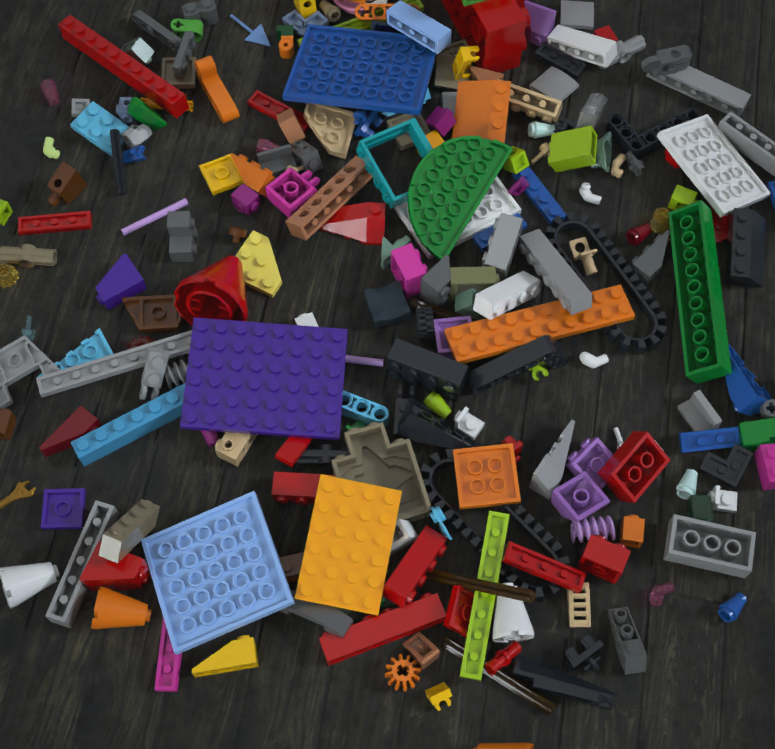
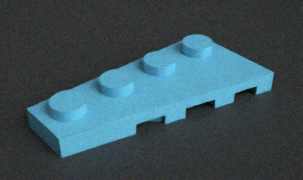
M99 328L92 337L83 340L78 348L74 351H69L64 359L54 364L63 370L112 355L113 352Z

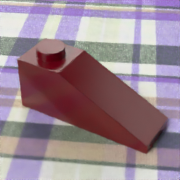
M80 406L39 449L45 457L71 448L73 446L70 442L101 427V424L94 415Z

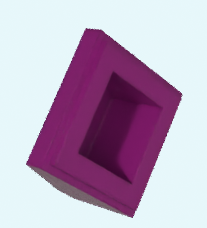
M521 176L507 192L511 195L519 196L530 184L524 176Z

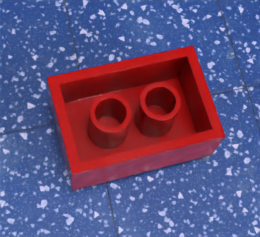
M633 431L599 470L598 475L620 501L635 503L670 462V459L648 431Z

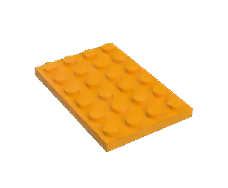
M323 474L320 475L295 599L378 616L400 505L401 490Z

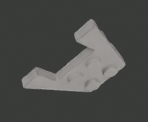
M25 335L0 349V408H6L14 403L7 388L9 385L39 368L43 375L61 370Z

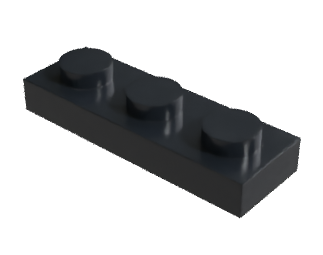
M546 42L542 43L534 55L537 59L563 71L576 80L586 70L587 66Z

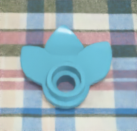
M432 506V512L429 513L435 524L438 523L441 534L452 540L443 524V521L447 520L439 506Z

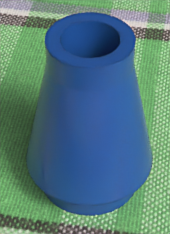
M738 592L722 603L718 610L719 616L726 622L737 620L744 604L747 602L746 596Z

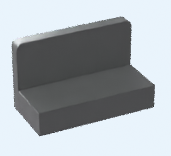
M290 144L257 153L258 164L261 165L260 169L263 170L264 167L274 172L272 176L281 175L289 165L297 167Z

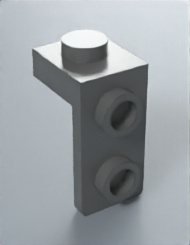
M297 140L291 145L292 153L301 159L305 172L310 170L314 173L324 168L317 149L304 140Z

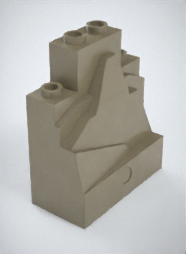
M372 422L367 427L360 429L354 427L345 432V442L349 455H339L334 460H331L335 477L401 490L402 494L396 521L402 519L408 520L411 523L429 518L431 504L410 439L404 440L400 438L390 444L383 422Z

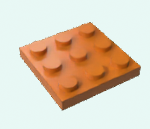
M513 443L453 449L460 510L521 503Z

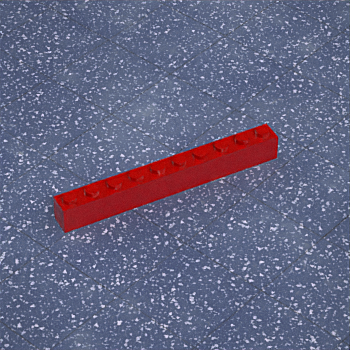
M69 15L58 24L61 34L66 41L175 118H178L189 109L183 92L72 15Z

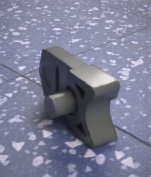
M631 151L627 152L625 156L626 162L629 164L628 169L632 170L637 177L642 175L643 161L638 160Z

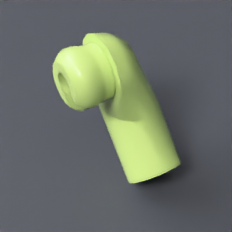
M46 137L43 153L49 158L58 159L60 151L55 150L53 147L54 139Z

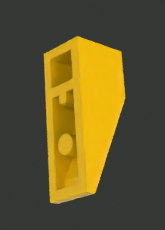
M249 635L237 637V640L229 642L192 669V674L196 678L258 667L254 638H250Z

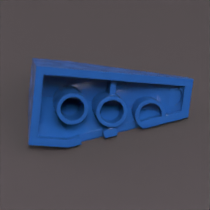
M729 345L732 374L726 375L725 379L729 396L734 403L733 408L738 413L748 416L760 413L761 404L772 399L764 386L760 387L754 381L756 376L743 367L744 361ZM770 406L766 407V410L773 409Z

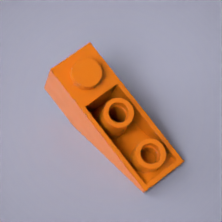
M231 153V157L245 185L267 197L266 186L276 179L272 176L274 172L265 167L263 170L260 169L261 165L253 160L251 163L247 162L249 159L242 154L237 156Z

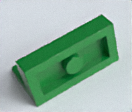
M136 96L131 98L127 113L142 124L150 127L153 132L167 125V122L161 118V115Z

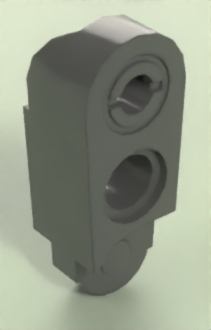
M687 45L657 50L655 56H650L641 62V68L645 73H652L653 77L674 74L685 70L689 66L692 52Z

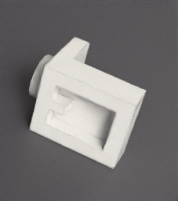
M465 407L463 411L459 410L455 415L454 428H458L472 439H475L485 423L468 413L469 408Z
M716 485L708 494V503H711L710 510L735 514L737 511V492L720 490V486Z

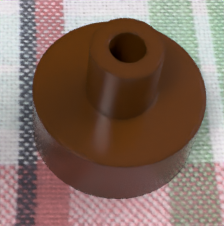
M229 226L228 234L233 235L232 242L239 243L240 237H246L247 229Z

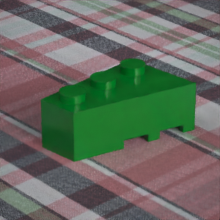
M775 417L757 421H744L738 425L740 446L751 452H755L760 445L775 443Z

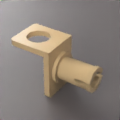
M586 237L570 241L569 246L574 261H582L586 276L597 273L598 271L592 258L598 252L597 249L590 250ZM582 243L585 247L584 252H577L575 245Z

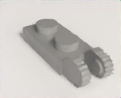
M149 348L141 379L139 399H145L147 386L153 387L151 400L158 397L169 358V351Z

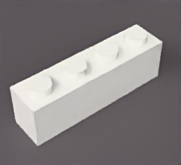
M557 25L547 37L549 45L571 57L606 68L617 56L616 41L562 25Z
M521 271L476 293L473 310L492 320L536 297L540 291V279L525 271Z

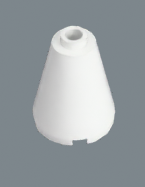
M51 562L0 568V580L2 579V588L10 609L57 582L56 577H59L57 566H52Z
M503 583L505 585L513 586V583ZM496 595L492 631L493 642L508 643V640L520 642L534 638V630L523 601Z

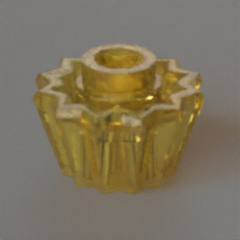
M6 263L0 264V286L6 288L16 284V280L19 279V272L15 270V267Z

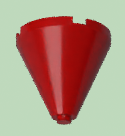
M226 256L183 279L174 291L176 297L174 305L178 313L192 326L194 318L247 321L248 307L243 266L241 260L236 256Z

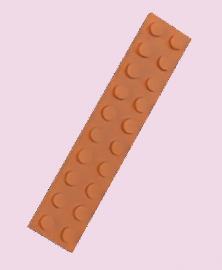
M620 284L591 292L592 308L573 315L562 307L560 300L502 314L492 320L486 318L444 329V334L454 360L464 364L510 352L544 335H550L556 340L633 320L635 314Z

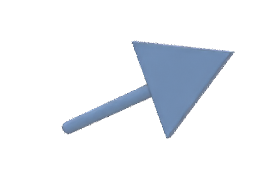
M230 15L233 20L251 33L244 41L270 46L262 24L253 31L234 15Z

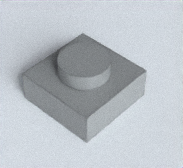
M72 98V117H78L90 104V99Z

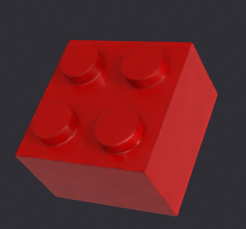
M591 534L577 569L616 584L623 573L631 551L620 543L613 544L601 535L594 536Z

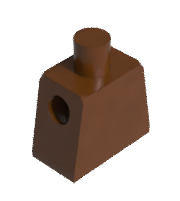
M62 162L47 184V187L52 192L47 202L54 207L61 200L66 204H70L88 185L76 169Z

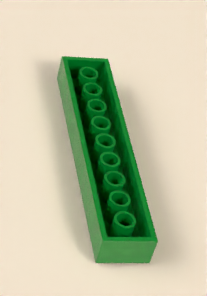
M700 200L668 212L685 374L687 378L696 384L732 374L711 208Z

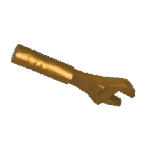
M30 481L18 482L15 490L9 496L0 500V510L16 500L32 497L36 487L28 491L25 486Z

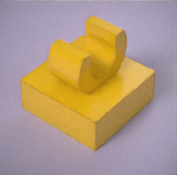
M445 682L425 690L427 698L438 711L441 710L439 703L445 700L448 706L451 705L449 698L452 697V694Z

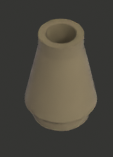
M327 0L320 2L319 7L329 22H337L341 17L340 9Z

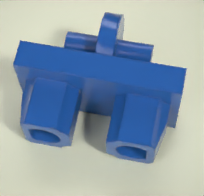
M362 109V111L356 110L353 117L355 119L354 123L358 127L353 135L355 137L361 135L363 138L374 135L375 132L369 125L371 124L376 129L383 120L378 115L379 111L367 112L365 109Z

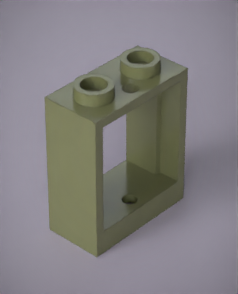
M495 266L450 267L451 290L449 292V302H455V295L473 288L481 292L499 283V273H496Z

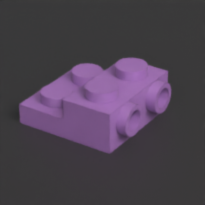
M598 437L586 438L580 444L582 448L578 452H572L567 457L569 461L565 465L575 477L586 471L597 486L602 489L606 483L598 475V472L613 454Z

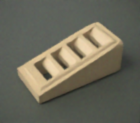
M588 582L583 583V593H573V591L567 589L569 628L591 627L590 589ZM573 599H584V602H574ZM574 608H584L585 611H574ZM574 616H585V620H574Z

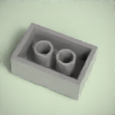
M502 212L500 218L495 219L493 226L494 235L489 237L488 252H485L483 255L482 267L495 266L496 273H499V279L505 280L522 231L523 219Z

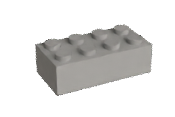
M674 514L668 523L663 560L746 578L752 572L756 532Z

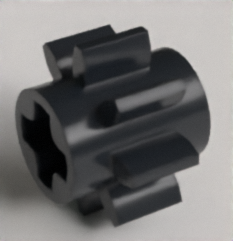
M559 118V122L554 123L555 130L553 132L558 133L572 130L575 125L571 123V119Z

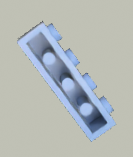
M400 0L386 10L388 25L436 54L451 44V29Z

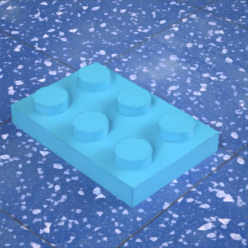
M94 101L70 124L73 130L111 157L113 155L110 130L118 129L120 131L122 148L125 142L121 138V133L129 128L128 125Z

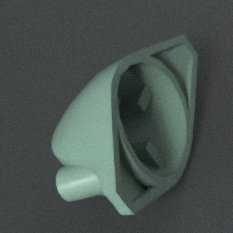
M611 131L597 140L596 165H591V168L601 167L605 172H609L612 157Z

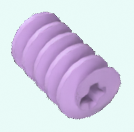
M606 515L604 519L602 516H598L596 520L593 516H590L588 521L584 518L580 522L572 521L570 534L572 543L575 542L576 537H578L580 543L583 542L584 537L588 541L591 534L594 536L601 535L606 539L610 535L612 541L615 540V528L609 515Z

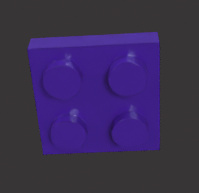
M85 488L44 489L41 529H83L86 500Z

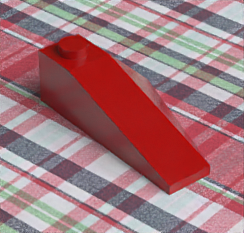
M366 202L342 206L319 230L331 234L337 233L345 236L347 239L353 238L365 245H382L383 236L385 237V203Z

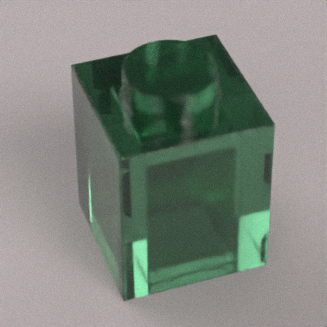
M690 495L686 501L688 517L711 522L713 520L711 495Z

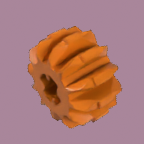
M399 654V661L392 657L391 663L393 665L386 664L385 668L389 671L385 673V678H391L388 681L389 686L396 683V691L399 690L401 685L403 686V691L406 692L407 684L413 689L415 687L413 681L419 682L420 677L416 674L421 672V668H414L418 662L413 660L410 663V655H407L406 660H403L402 654ZM399 669L402 671L407 670L406 676L403 674L399 676Z

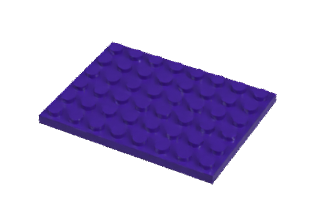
M194 318L180 429L339 440L348 329Z

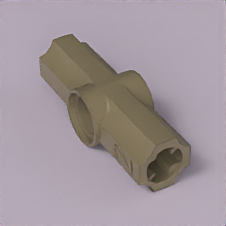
M23 244L21 247L1 246L0 263H14L25 268H32L34 265L54 266L57 263L56 249L37 248L31 244Z

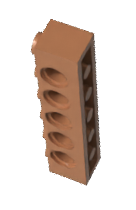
M355 156L285 221L292 236L303 240L310 238L372 178V175L366 171L365 163L362 159Z

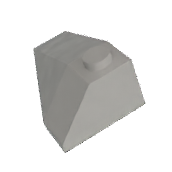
M574 420L570 421L560 435L558 443L555 442L549 454L545 455L533 473L529 485L530 489L548 500L552 497L553 490L561 486L560 482L575 425Z

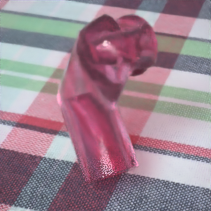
M668 582L654 586L649 596L650 604L656 607L661 606L664 594L675 591L673 583Z

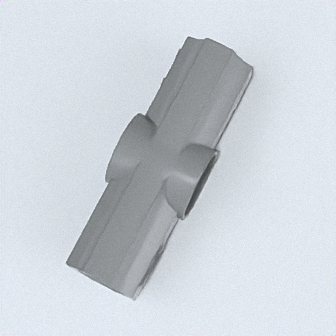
M637 35L625 42L617 41V56L608 67L617 62L625 63L633 54L645 49L644 37Z

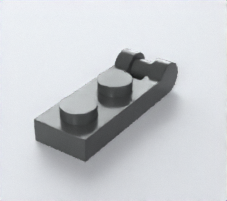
M192 31L184 33L173 64L174 76L177 79H182L183 74L187 72L188 59H191L192 50L196 48L195 36Z

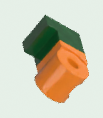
M277 25V39L281 40L279 42L280 56L284 59H290L294 55L293 25Z

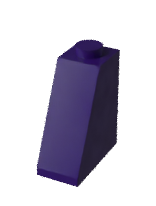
M126 253L119 258L95 287L98 293L95 297L101 306L105 305L107 310H110L123 302L122 297H133L147 289L143 278Z

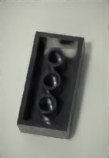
M396 338L387 356V374L394 379L407 381L410 385L420 386L429 393L433 391L439 393L447 400L458 401L466 383L468 365Z

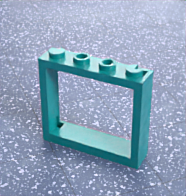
M415 118L360 140L356 149L358 157L364 161L366 171L372 175L375 187L380 189L382 198L389 205L390 209L407 202L408 192L395 197L369 149L408 133L421 157L424 158L433 148Z

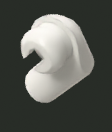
M582 352L579 356L581 362L590 368H596L609 362L606 354L596 357L590 353Z

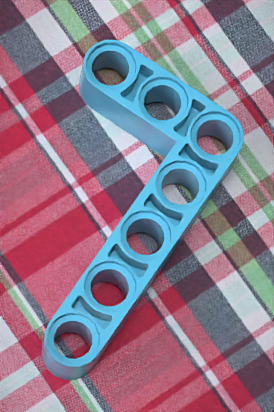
M343 390L342 401H347L348 404L342 405L341 415L356 421L360 420L367 425L372 422H383L384 427L388 425L389 413L386 407ZM360 408L366 409L365 412H359L357 410ZM377 415L384 416L383 419H377L375 417Z

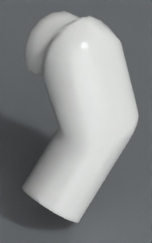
M582 183L579 188L582 198L587 202L599 205L602 197L592 194L589 183Z

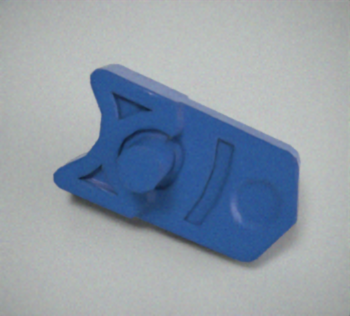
M139 145L123 151V162L129 164L146 160V157L143 155L145 147Z

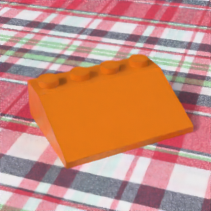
M458 81L454 115L456 123L453 125L452 139L462 136H481V138L495 139L504 143L511 81Z

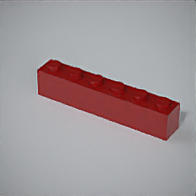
M432 593L422 595L420 600L412 601L411 603L407 602L404 608H387L378 616L369 615L362 618V622L352 623L343 638L326 631L319 638L327 664L330 666L444 622L446 613L438 593L433 595Z

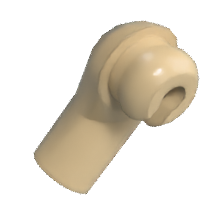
M619 154L612 162L611 175L613 177L621 178L623 175V170L619 168L626 160L624 154Z

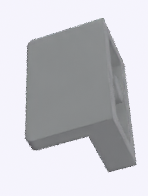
M700 390L694 392L689 400L677 407L693 431L717 429L722 422V419Z

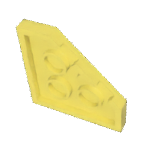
M253 230L236 254V257L242 262L245 285L273 298L282 285V280L269 238Z

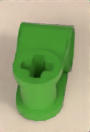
M179 18L171 21L172 33L178 36L179 32L181 40L186 31L194 33L195 42L202 40V21Z

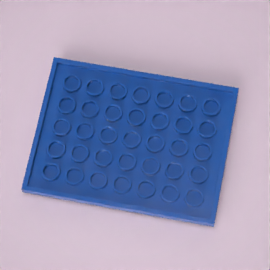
M308 24L282 95L283 100L420 116L437 54L402 33Z

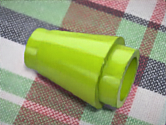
M434 391L423 402L432 412L444 419L452 412L439 393L436 394Z

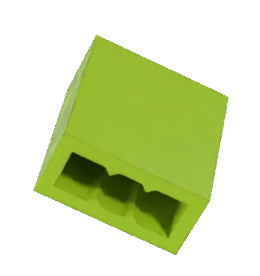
M590 125L551 134L548 164L552 166L555 172L596 165L598 135L593 127Z

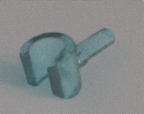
M27 316L26 326L22 329V334L32 341L35 337V330L31 329L32 317Z

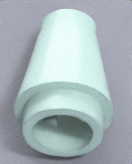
M534 121L528 125V136L533 139L550 136L555 133L553 132L555 127L554 125Z
M693 469L686 470V473L676 487L677 495L685 500H690L696 495L698 473Z

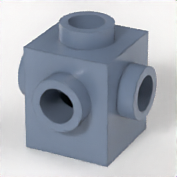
M120 97L119 104H116V114L119 115L120 120L125 124L139 125V121L127 113L131 98L133 97Z

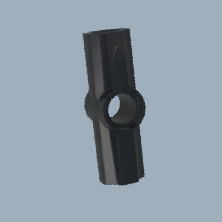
M331 444L307 447L297 460V465H318V467L323 469H331V460H334L339 455L348 456L349 452L347 448H336V446Z

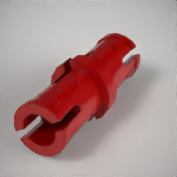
M512 641L506 648L497 651L495 657L484 664L485 671L493 676L503 666H508L511 660L522 652L521 645L516 641Z

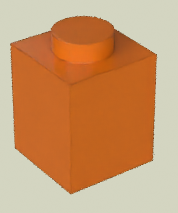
M637 515L624 516L620 526L619 543L627 547L640 548L643 543L645 519H641Z

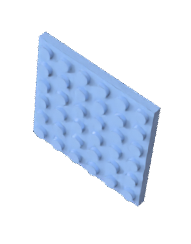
M254 491L141 540L172 648L176 655L295 604L258 497Z

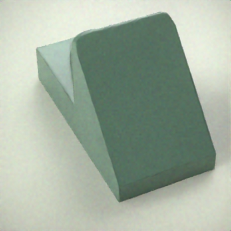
M407 235L402 239H397L393 245L383 236L381 268L383 270L391 264V250L411 243V239Z

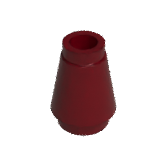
M649 223L631 228L626 233V239L631 245H639L653 232V228Z

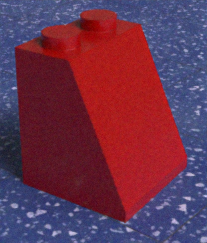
M99 541L79 578L85 587L92 592L98 591L100 586L113 591L143 589L145 584L149 583L151 573L144 559L130 553L118 563L98 556L101 545Z

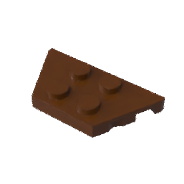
M174 294L122 297V301L140 333L178 331L184 320L174 305L176 299Z

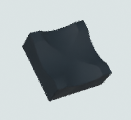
M400 281L381 288L364 290V299L375 329L411 318V311L406 302Z

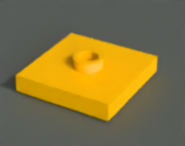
M231 154L199 165L213 196L244 183Z

